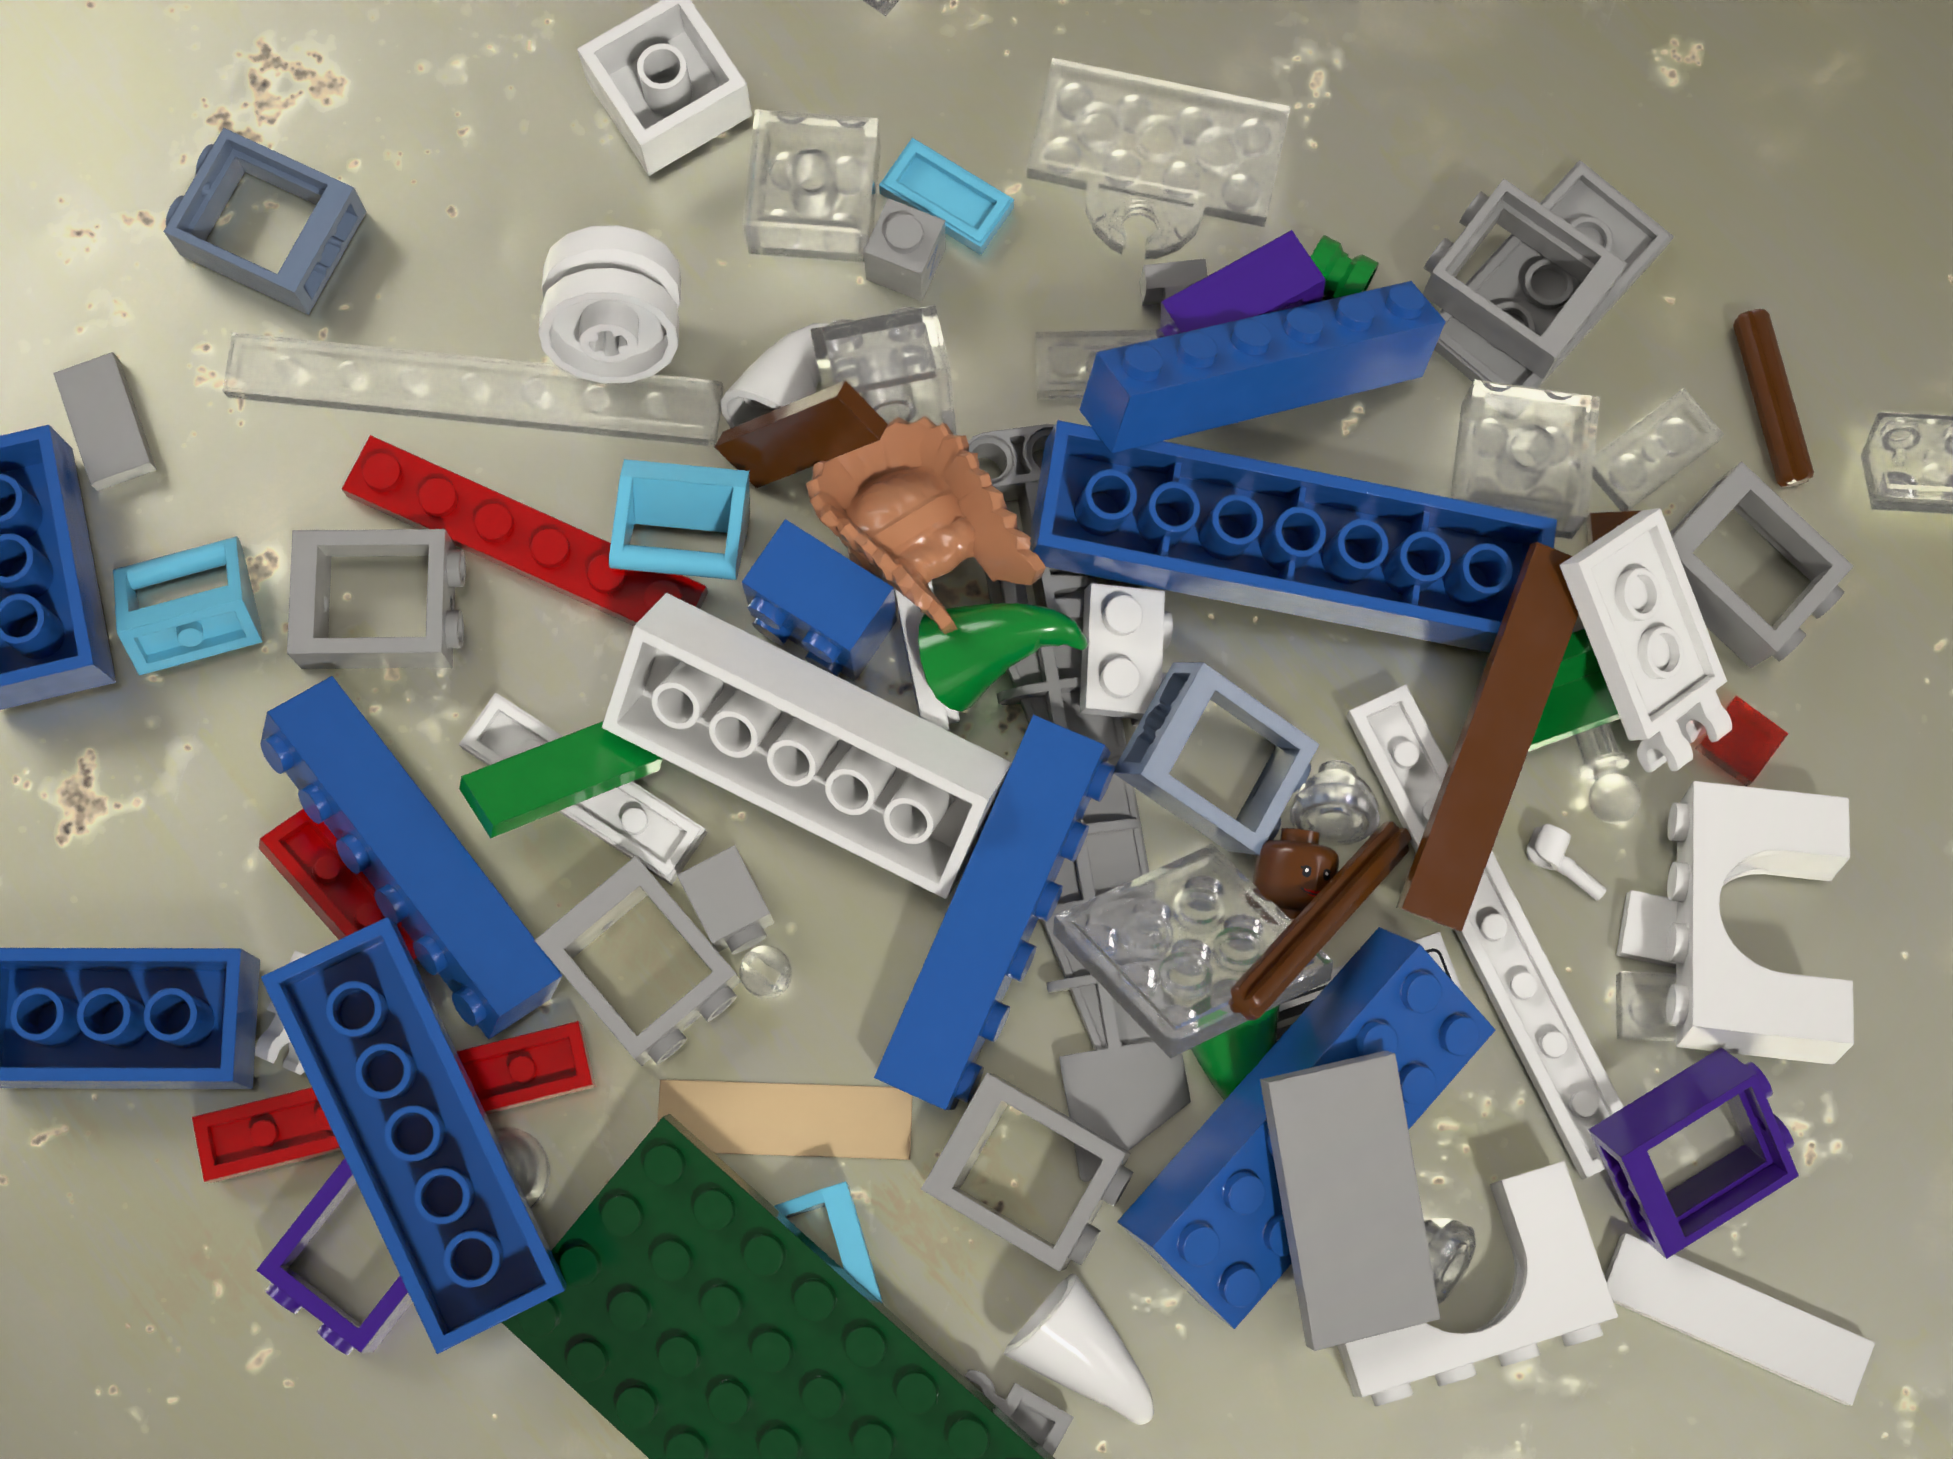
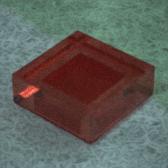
M1736 695L1725 707L1732 721V730L1717 742H1711L1706 733L1695 749L1747 787L1753 783L1789 733Z

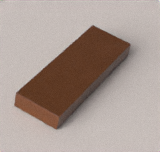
M845 380L723 431L714 448L737 470L749 471V482L755 488H759L813 467L814 464L820 461H828L879 441L888 424Z

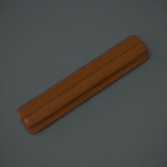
M1765 309L1744 312L1734 320L1733 327L1775 477L1781 487L1798 486L1808 482L1813 477L1814 470L1770 314Z

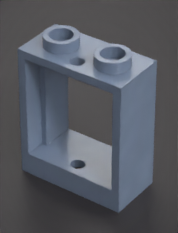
M223 128L215 143L206 146L200 154L196 165V176L185 195L177 197L170 206L166 217V228L163 232L181 256L309 315L367 211L354 187ZM245 172L316 204L278 274L206 241Z
M1173 662L1118 760L1114 774L1225 850L1260 855L1262 846L1267 841L1274 840L1281 827L1280 816L1292 794L1306 782L1311 771L1310 761L1319 744L1204 662ZM1210 700L1276 745L1236 820L1169 775Z

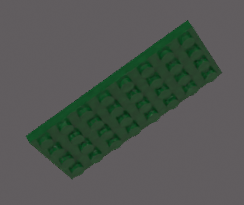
M671 1114L665 1115L659 1120L551 1250L567 1284L565 1291L501 1322L649 1459H1055Z

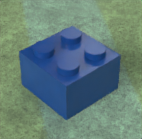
M786 519L742 580L748 603L747 608L751 616L756 618L752 625L761 634L779 645H784L789 639L808 651L805 656L807 662L837 677L842 673L855 682L897 622L894 587Z

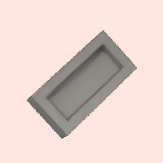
M113 352L53 373L89 482L97 491L157 470L120 360Z

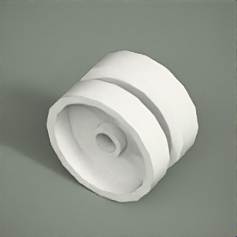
M619 225L590 226L568 233L550 248L543 267L542 292L544 300L540 307L538 332L542 350L556 366L577 378L604 384L631 383L651 377L671 363L679 343L678 307L681 296V275L678 260L664 243L646 232Z

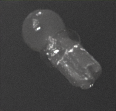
M1610 723L1576 734L1575 738L1584 762L1578 769L1580 777L1582 779H1595L1589 792L1591 810L1600 820L1607 823L1620 824L1630 820L1639 810L1641 793L1633 779L1620 773L1621 770L1630 764L1628 754L1619 753Z

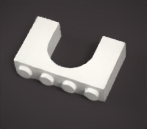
M1693 781L1680 803L1674 802L1672 804L1668 818V838L1670 841H1677V862H1673L1669 870L1667 895L1670 901H1678L1677 923L1673 922L1671 924L1667 938L1668 961L1676 962V984H1672L1668 992L1666 1017L1669 1024H1676V1047L1716 1051L1722 1047L1728 1053L1834 1065L1854 1045L1853 981L1781 973L1758 965L1747 958L1729 938L1722 923L1719 903L1723 885L1733 879L1751 874L1832 881L1850 859L1849 798Z
M1565 1161L1490 1184L1512 1249L1515 1264L1512 1291L1502 1310L1484 1326L1462 1334L1446 1332L1423 1323L1337 1345L1354 1397L1371 1395L1374 1405L1380 1406L1412 1396L1413 1392L1410 1382L1435 1375L1438 1386H1443L1477 1375L1473 1363L1498 1355L1501 1366H1507L1539 1356L1540 1352L1537 1343L1561 1335L1566 1347L1603 1335L1600 1323L1617 1318L1618 1314Z

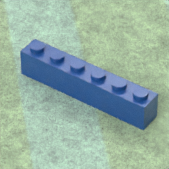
M1412 281L1104 350L1096 353L1079 410L1112 454L1423 377L1446 321Z
M331 676L268 711L260 743L265 759L277 773L282 774L285 772L299 790L298 797L307 815L317 824L324 821L337 838V851L344 864L353 873L363 872L376 889L374 897L382 914L392 919L396 924L402 922L401 925L414 941L413 949L420 964L431 975L439 974L453 992L452 1001L461 1018L472 1027L478 1025L489 1040L549 1001L563 975L535 942L528 929L334 677Z
M1033 714L874 1076L875 1079L944 1110H955L959 1100L966 1103L970 1102L984 1071L983 1066L976 1064L986 1039L994 1043L996 1042L1010 1012V1006L1002 1003L1012 979L1022 982L1033 961L1037 946L1028 943L1038 919L1046 922L1049 921L1060 899L1063 886L1055 883L1063 861L1066 858L1074 862L1086 839L1089 826L1081 823L1091 798L1099 802L1102 800L1113 777L1115 766L1107 763L1111 752L1106 745Z

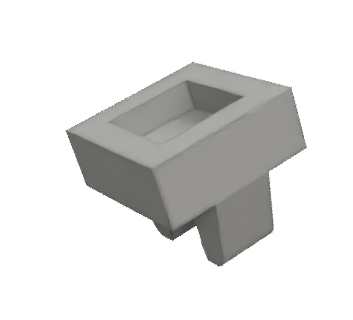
M1206 259L1144 265L1139 281L1142 305H1161V301L1207 277Z

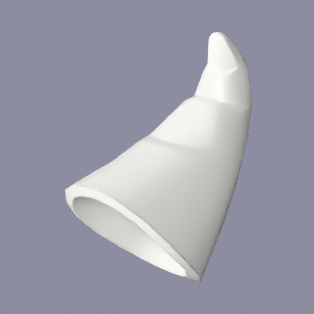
M813 323L784 336L767 349L727 390L720 400L722 414L730 428L816 393L820 376L826 365V358L836 350L857 346L860 343L859 338L837 324Z
M1072 1273L1057 1285L1030 1320L1010 1341L1004 1351V1355L1068 1389L1117 1411L1131 1422L1139 1425L1145 1424L1154 1415L1153 1399L1149 1386L1100 1306L1077 1275Z

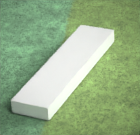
M495 693L459 745L463 750L489 766L563 736ZM633 781L558 811L630 859L637 856L650 872L671 886L676 880L677 874L682 871L707 834L705 828Z
M1627 1233L1620 1235L1605 1274V1279L1615 1304L1844 1405H1853L1875 1342L1675 1254L1666 1259L1649 1243Z

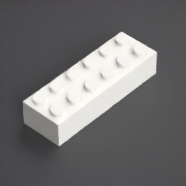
M668 593L634 626L602 725L603 729L944 899H947L965 871L1012 762Z

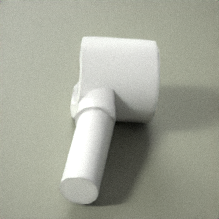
M1551 824L1536 827L1527 846L1529 861L1545 869L1557 870L1563 876L1566 875L1587 894L1598 901L1605 894L1607 888L1576 864V861L1564 855L1571 835Z

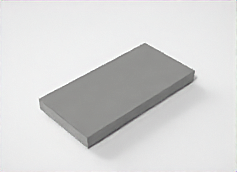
M1581 160L1575 164L1540 204L1625 261L1627 266L1613 289L1545 379L1540 378L1443 309L1439 312L1446 322L1434 350L1512 415L1523 406L1665 250L1674 237ZM1511 234L1466 282V285L1541 337L1582 282Z
M1382 1051L1260 1079L1306 1346L1317 1351L1439 1320L1440 1313L1395 1053Z

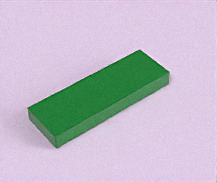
M604 721L465 774L461 776L459 790L491 839L660 770L663 758L603 729Z

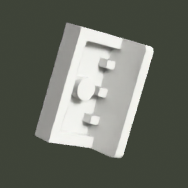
M1091 583L1084 590L1083 634L1086 637L1088 646L1082 650L1080 714L1131 718L1132 726L1139 725L1167 674L1162 673L1163 649H1167L1170 644L1173 620L1171 612L1164 611L1165 591Z

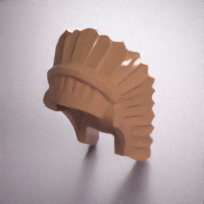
M923 416L911 423L897 417L887 425L879 441L828 461H820L814 464L813 480L806 483L810 498L809 502L813 505L817 517L848 548L850 560L894 587V589L915 604L922 613L933 619L938 625L939 630L944 634L958 628L946 611V608L931 591L928 583L932 579L951 572L962 561L971 557L977 560L993 582L1003 580L1015 584L1032 585L1042 577L1046 569L1038 554L1029 550L1031 537L1018 528L1017 514L1008 511L1003 493L992 486L989 473L980 469L978 453L969 452L966 435H954L946 423L937 426L927 416Z

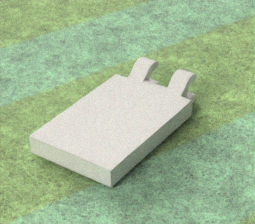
M1661 508L1640 511L1560 564L1629 741L1641 740L1637 749V756L1646 772H1653L1666 761L1671 771H1678L1693 759L1690 743L1706 732L1711 742H1717L1732 730L1731 718L1721 705L1716 692L1719 687L1727 682V679Z

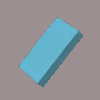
M914 138L909 141L879 184V193L884 197L945 220V234L979 255H982L1014 208L1013 198Z

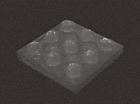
M1210 844L1054 915L1053 935L1171 1059L1248 1021L1241 1013H1233L1228 1005V1001L1232 997L1230 993L1231 987L1292 921L1272 901L1266 899L1259 889L1213 844ZM1320 950L1266 1011L1331 979L1333 960Z

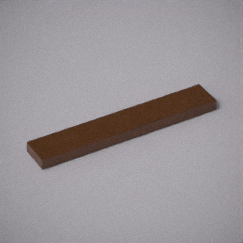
M1539 542L1530 544L1396 906L1398 909L1456 931L1462 932L1579 615L1560 564L1572 557L1569 554Z

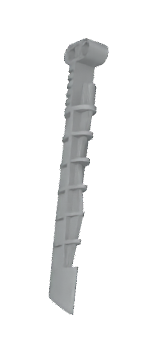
M1054 424L984 432L973 436L968 441L969 452L978 453V458H988L999 466L1002 474L997 478L991 479L992 486L1003 493L1004 501L1018 500L1023 532L1029 537L1041 468L1033 460L1032 453L1044 450L1045 442L1055 426ZM1046 567L1042 577L1033 583L1036 606L1048 607L1061 612L1073 619L1083 632L1084 590L1091 583L1098 584L1097 580L1085 574ZM985 572L990 604H1028L1024 584H1015L1003 580L993 582ZM1065 645L1040 647L1035 653L1007 669L1014 688L997 693L999 704H1021L1028 724L1034 714L1106 745L1111 752L1107 763L1116 766L1127 746L1122 717L1080 714L1082 650ZM1113 774L1102 800L1099 802L1091 798L1081 820V823L1089 826L1084 844L1074 862L1066 858L1064 859L1055 883L1063 886L1060 899L1049 921H1041L1065 979L1047 982L1048 992L1070 990L1094 1049L1093 1051L1059 1057L1069 1117L1129 1151L1188 1105L1191 1100L1135 789ZM1074 1143L1080 1179L1084 1182L1090 1181L1103 1159Z

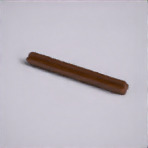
M1393 821L1385 822L1370 836L1231 987L1230 993L1232 997L1228 1001V1005L1233 1013H1241L1247 1020H1256L1264 1014L1409 852L1408 843L1412 838L1407 828H1399Z

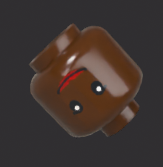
M1282 828L1280 840L1267 841L1262 846L1260 855H1256L1252 899L1258 906L1266 908V919L1291 923L1338 872L1339 856L1332 848L1319 845V832Z

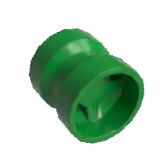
M1323 235L1311 255V259L1326 279L1323 293L1325 298L1330 296L1333 299L1367 291L1379 266V262L1363 254L1353 259L1349 258V254L1343 251L1341 243L1326 235Z

